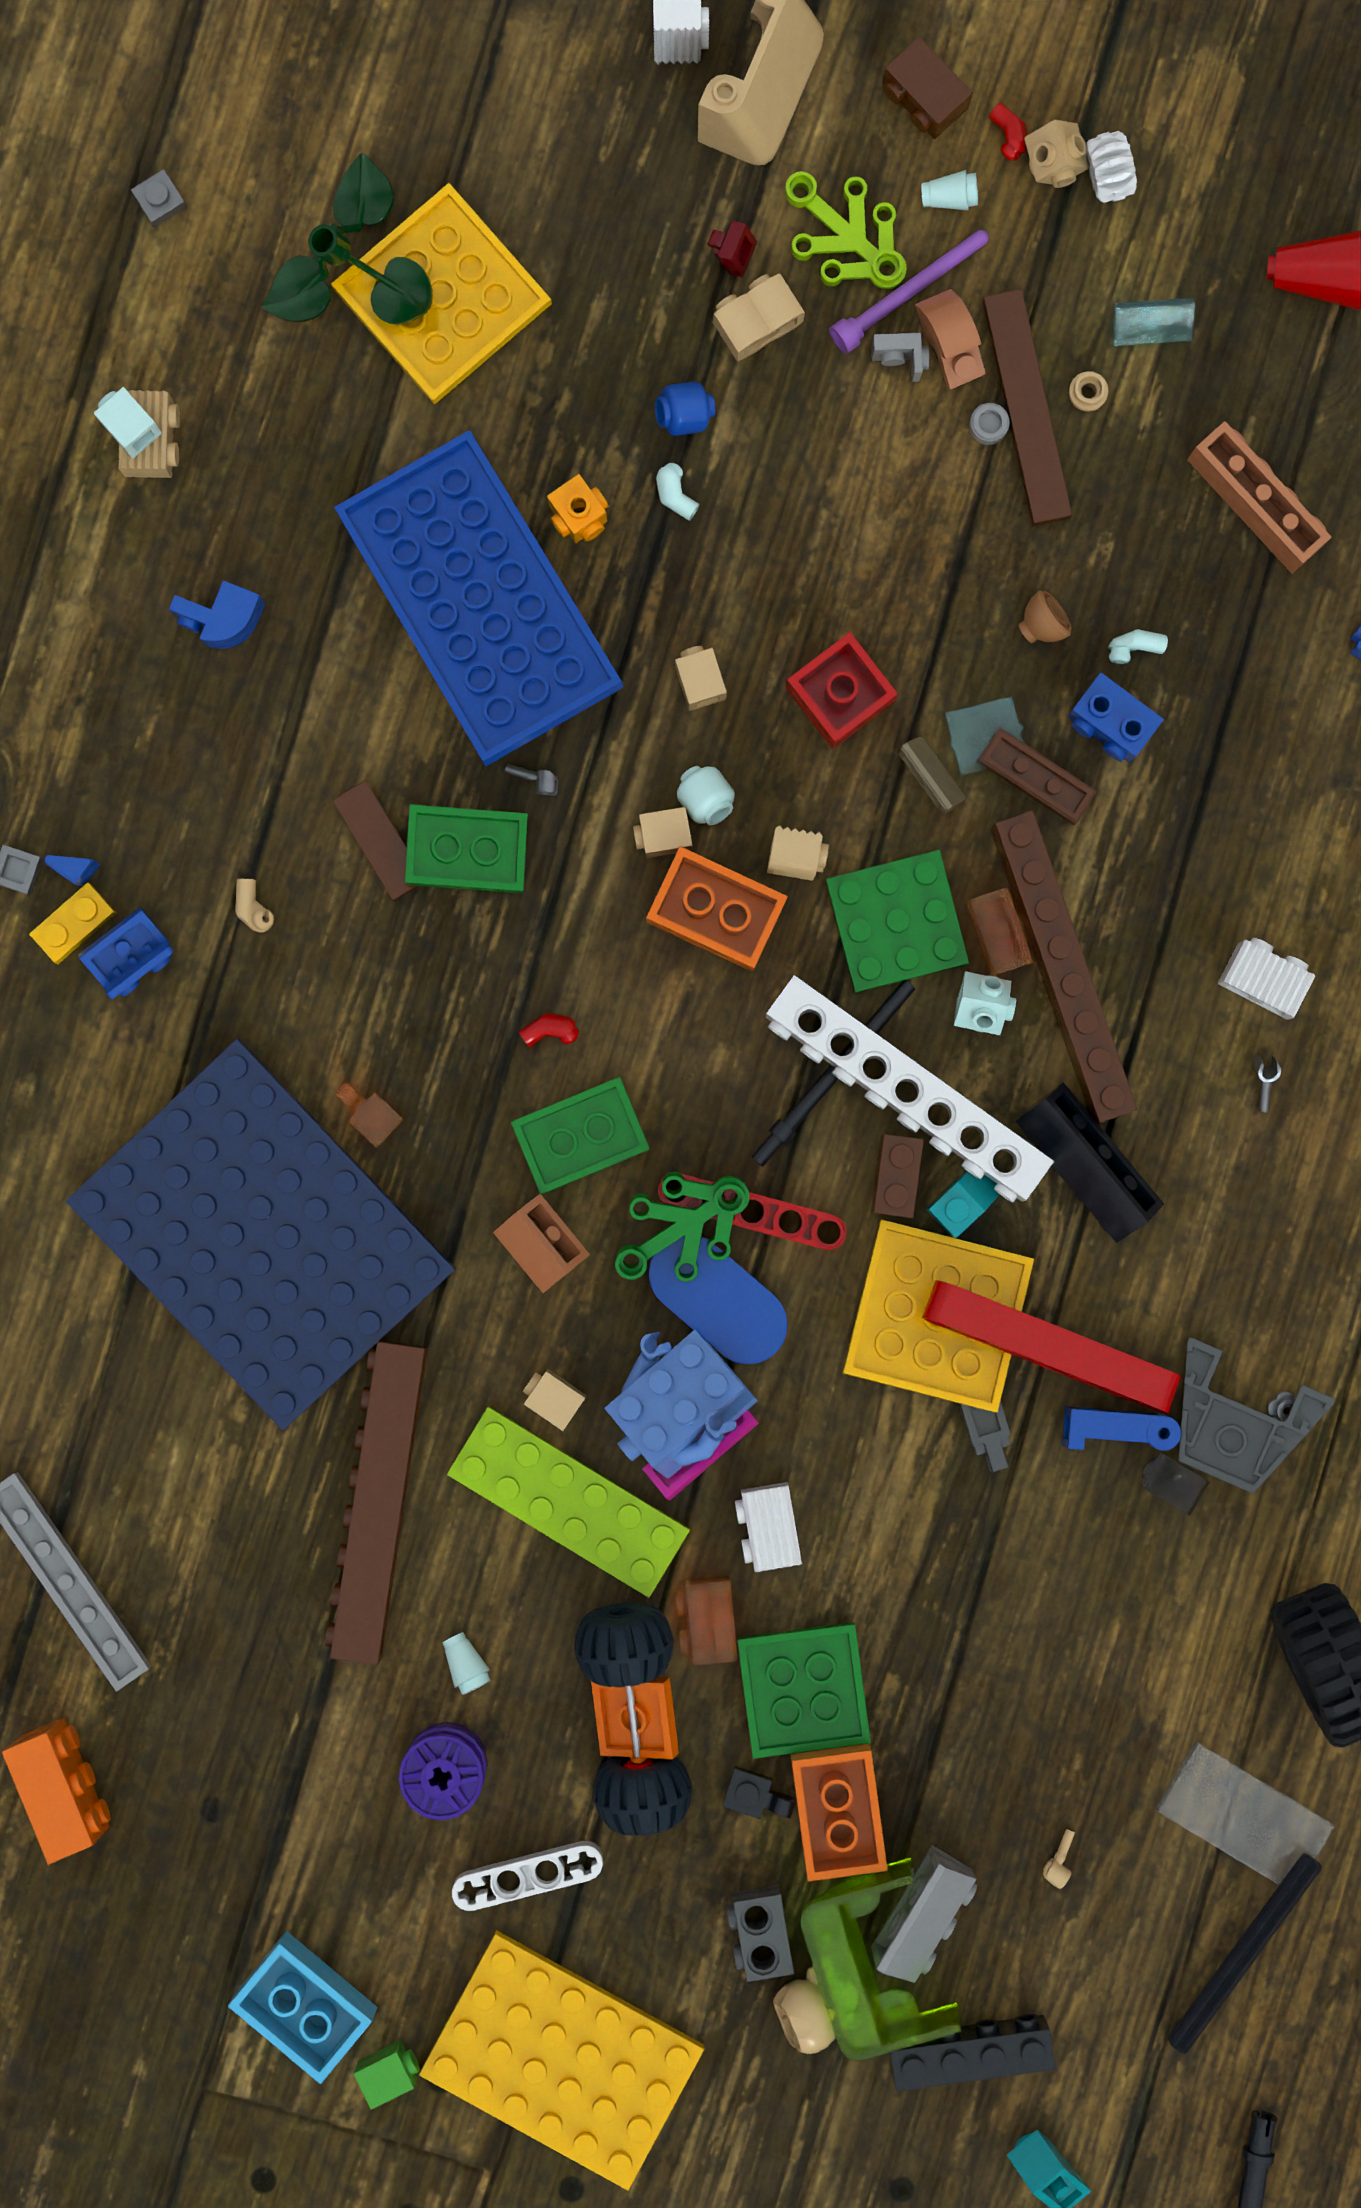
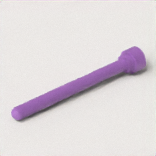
M984 230L976 231L856 319L852 317L847 320L842 318L829 327L830 335L835 344L845 354L860 345V339L864 337L863 332L984 246L989 239L988 233Z

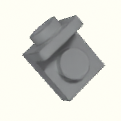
M921 333L874 335L871 345L872 361H881V364L884 366H897L904 364L905 360H911V381L920 382L923 370L929 369L928 345L922 346Z

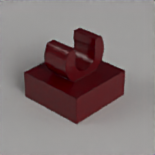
M732 221L727 233L713 230L707 245L715 248L713 254L720 259L729 274L743 277L757 245V240L746 224Z

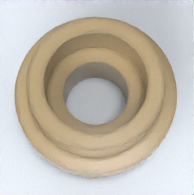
M1087 371L1078 374L1072 380L1069 387V398L1072 404L1082 411L1090 412L1099 409L1108 397L1107 382L1101 375L1095 372ZM1090 387L1093 389L1095 396L1093 398H1085L1081 393V389Z

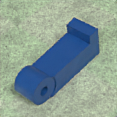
M1065 1406L1062 1446L1068 1449L1084 1450L1085 1438L1144 1442L1162 1451L1174 1448L1180 1441L1181 1429L1178 1423L1173 1418L1159 1413Z

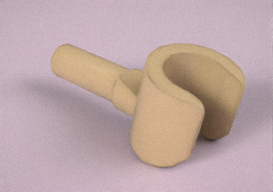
M1068 1829L1065 1830L1054 1858H1051L1043 1868L1044 1878L1059 1889L1065 1886L1071 1876V1871L1062 1865L1075 1835V1832Z

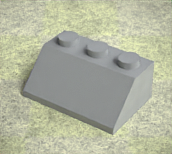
M930 1846L871 1946L878 1971L913 1983L916 1982L920 1973L926 1975L936 1959L934 1950L941 1938L943 1940L949 1938L957 1922V1919L954 1918L961 1904L967 1906L976 1892L977 1884L974 1883L976 1877L970 1867L937 1847Z

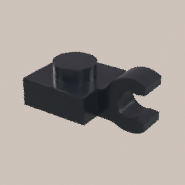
M735 1766L723 1807L761 1819L764 1808L777 1815L791 1818L795 1806V1798L770 1790L773 1778Z

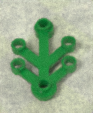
M679 1172L667 1173L662 1180L663 1193L672 1199L684 1195L707 1200L695 1209L653 1202L651 1197L644 1193L634 1195L629 1203V1211L633 1218L637 1220L653 1218L674 1223L639 1246L626 1245L619 1249L615 1259V1267L618 1274L628 1280L641 1277L647 1269L648 1259L685 1236L681 1257L675 1262V1275L683 1282L694 1280L698 1275V1263L696 1260L703 1224L717 1214L715 1235L711 1236L707 1242V1252L714 1260L721 1261L726 1259L731 1253L729 1237L733 1217L742 1212L749 1202V1190L745 1182L734 1176H725L718 1179L714 1184L685 1180L684 1176ZM670 1180H678L681 1183V1187L675 1191L668 1189L666 1185ZM727 1189H732L737 1195L732 1200H726L722 1197V1193ZM639 1201H643L648 1204L649 1208L644 1212H638L634 1209V1205ZM716 1242H722L726 1245V1249L723 1252H715L712 1249V1245ZM628 1254H634L639 1260L635 1264H628L624 1261V1257ZM688 1263L694 1269L691 1273L684 1274L679 1270V1267L682 1264Z

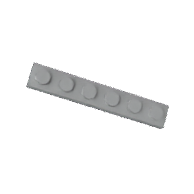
M19 1472L12 1474L0 1483V1524L117 1692L152 1667Z

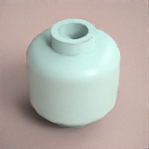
M694 766L681 776L680 780L682 783L677 789V799L683 807H686V811L693 821L699 824L715 825L723 821L732 812L735 792L717 768L712 766L703 768Z

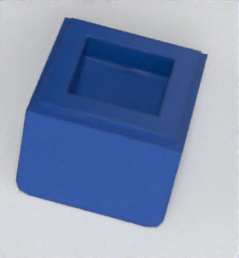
M47 855L44 859L48 866L79 887H83L89 882L100 866V863L86 858Z

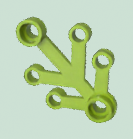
M800 171L788 178L785 188L787 201L797 208L806 207L837 235L812 237L806 233L798 234L792 241V255L797 260L806 261L813 254L856 252L866 261L841 264L835 259L825 261L820 271V279L823 284L834 287L840 284L842 280L870 279L875 286L881 289H892L902 283L906 275L907 266L903 256L894 250L893 225L896 218V210L893 205L882 202L876 205L873 210L872 222L878 228L877 249L866 239L864 199L867 194V184L864 179L857 176L851 177L844 185L843 195L849 207L848 223L816 194L817 183L811 174ZM853 185L859 186L862 189V193L854 196L850 194L849 187ZM797 188H803L807 191L808 195L804 198H798L793 192ZM881 211H886L891 215V219L885 222L881 221L877 214ZM800 242H806L809 244L810 250L800 252L796 245ZM884 265H889L893 268L894 273L890 276H885L880 272V268ZM828 268H835L838 270L839 275L836 278H829L826 276L825 271Z

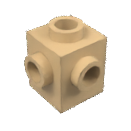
M1053 120L1024 137L1030 157L1029 167L1035 176L1036 182L1053 184L1055 188H1061L1075 182L1078 174L1089 169L1086 157V143L1080 135L1077 123Z

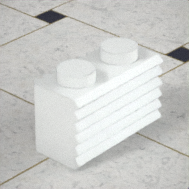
M653 0L654 61L658 65L662 61L665 64L669 61L673 64L677 61L681 64L684 61L688 64L692 61L698 64L701 60V49H709V7H701V0Z
M1258 938L1239 942L1218 981V985L1286 1020L1294 1018L1315 978L1313 973L1307 971L1309 965L1292 956H1287L1286 959L1280 958L1272 953L1273 946Z
M788 1482L742 1489V1499L735 1500L738 1523H747L749 1538L741 1540L745 1563L753 1562L755 1572L802 1564Z

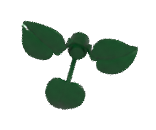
M361 153L353 161L343 176L335 194L334 215L337 222L342 226L334 223L331 226L322 224L311 231L308 245L311 252L315 254L313 259L308 256H296L288 260L280 268L267 298L262 303V307L278 318L293 322H305L317 318L325 311L332 297L330 287L323 281L329 275L325 262L332 266H339L346 261L380 281L372 290L371 305L374 313L382 321L393 325H401L425 315L430 309L433 298L432 285L427 273L418 263L409 258L395 257L388 262L384 275H382L351 254L350 241L343 235L345 233L360 232L363 228V223L369 226L380 224L387 217L393 206L394 192L392 185L368 156Z

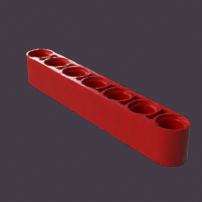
M935 1280L922 1319L1164 1414H1169L1181 1379L1180 1375L939 1280Z

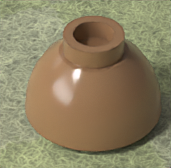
M1041 590L1035 593L1029 600L1025 609L1024 621L1019 624L1022 634L1030 643L1036 640L1057 642L1069 637L1072 629L1071 623L1061 605L1050 593Z

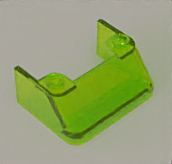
M912 1858L888 1864V1871L848 1877L806 1904L801 1914V1929L839 2048L846 2057L853 2060H865L961 2032L958 2002L919 2013L914 1997L907 1990L891 1988L879 1991L856 1919L857 1917L870 1914L877 1908L880 1902V1893L914 1883Z

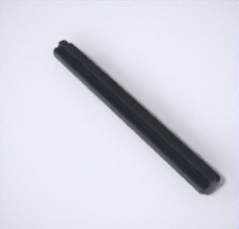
M1303 1853L1171 2032L1168 2040L1174 2049L1182 2054L1188 2053L1322 1870V1866L1313 1856Z

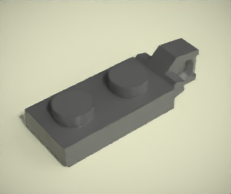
M1001 1400L998 1413L959 1404L970 1445L973 1447L975 1454L984 1453L989 1471L996 1472L1008 1468L1003 1447L1010 1445L1009 1436H1011Z

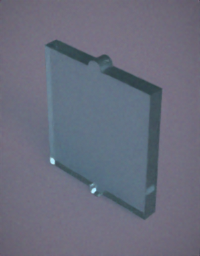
M1012 697L945 713L951 737L949 748L954 749L960 776L988 770L976 761L997 728L1001 727L1023 742L1021 732L1024 727L1018 723Z

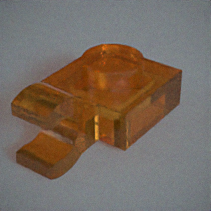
M345 1082L335 1093L346 1105L356 1112L348 1122L376 1148L404 1120L376 1092L366 1100L354 1087Z

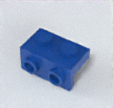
M139 907L79 953L78 956L105 988L106 994L112 1000L119 994L123 997L131 993L139 985L140 981L138 979L150 970L154 973L162 969L170 961V955L174 951L168 938L146 912Z

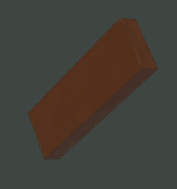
M1001 727L997 728L976 761L1072 825L1077 824L1097 793L1095 789Z
M367 781L361 782L333 799V803L392 900L395 902L420 887L404 885L407 847Z

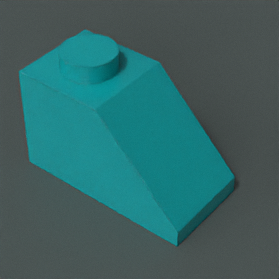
M964 1171L925 1210L950 1237L957 1238L1000 1195L994 1190L997 1183L985 1175L980 1180L968 1171Z
M1039 2130L1021 2137L1016 2142L1015 2148L1007 2154V2157L1032 2194L1049 2208H1072L1091 2192L1088 2185L1052 2141Z

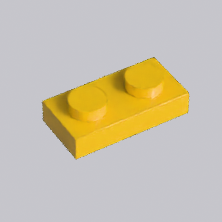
M87 882L29 935L55 964H60L117 912L95 887Z

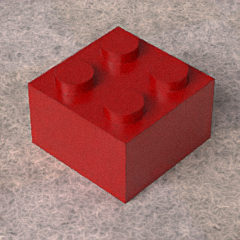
M851 632L789 677L785 687L832 750L894 704L898 693Z

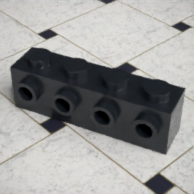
M1064 1082L1034 1103L1015 1121L1023 1130L1025 1136L1043 1154L1054 1161L1051 1167L1059 1173L1073 1190L1075 1196L1083 1202L1098 1220L1100 1226L1108 1232L1116 1243L1148 1223L1164 1205L1162 1200Z
M1023 2014L1008 2020L986 2019L972 2025H944L935 2030L921 2032L907 2030L896 2035L887 2036L896 2092L1055 2070L1050 2028L1044 2015Z

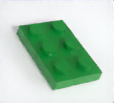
M410 804L404 885L523 893L528 813Z
M620 1077L511 1121L541 1195L650 1150Z

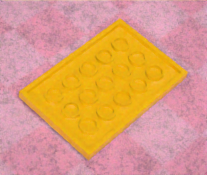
M496 1930L424 2062L419 2076L628 2191L704 2051V2044Z

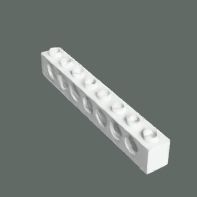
M795 975L766 1013V1018L771 1021L768 1028L784 1040H788L792 1036L802 1043L803 1046L800 1049L802 1053L818 1064L824 1059L834 1066L835 1069L832 1072L834 1076L850 1087L856 1082L866 1089L865 1098L880 1109L884 1110L887 1105L900 1114L897 1120L914 1133L919 1128L932 1137L929 1143L944 1155L949 1156L953 1152L965 1160L961 1166L980 1180L984 1175L997 1183L994 1190L1008 1201L1013 1203L1016 1198L1022 1202L1026 1201L1054 1161ZM805 1013H814L819 1017L821 1027L813 1033L804 1032L798 1024V1019ZM836 1036L848 1037L853 1044L852 1052L846 1056L836 1055L831 1049V1040ZM868 1059L880 1060L885 1067L884 1076L879 1079L868 1078L863 1071L864 1062ZM900 1082L912 1083L917 1090L916 1099L909 1103L900 1101L895 1093L897 1084ZM932 1105H942L948 1110L949 1120L946 1125L936 1126L930 1122L928 1110ZM974 1128L980 1133L981 1144L977 1149H968L962 1144L960 1135L963 1129ZM997 1151H1006L1012 1156L1014 1164L1008 1173H1002L994 1167L993 1157Z

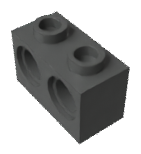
M779 1884L733 1892L734 1905L726 1907L730 1931L738 1929L740 1945L733 1946L737 1970L745 1969L747 1982L794 1974ZM753 1906H760L767 1912L766 1916L760 1921L749 1920L745 1913ZM759 1946H767L773 1950L772 1956L765 1961L755 1959L752 1956V1952Z

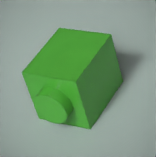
M399 2040L359 2060L353 2074L372 2110L414 2089L420 2067L411 2049L406 2051L402 2041Z

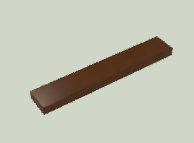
M1022 289L985 296L982 300L1006 410L1009 416L1032 526L1070 519L1072 511Z

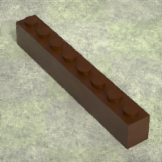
M1032 810L997 822L990 831L1088 1112L1097 1123H1101L1136 1111L1137 1107L1034 812Z
M380 1340L377 1342V1348H370L367 1371L373 1372L371 1387H364L361 1400V1410L367 1411L365 1427L358 1426L355 1440V1449L361 1450L359 1466H352L349 1480V1489H355L353 1505L347 1504L343 1520V1528L349 1529L347 1544L340 1545L337 1567L343 1568L341 1584L335 1583L331 1607H337L336 1622H329L325 1646L332 1647L330 1659L378 1665L382 1659L428 1346Z

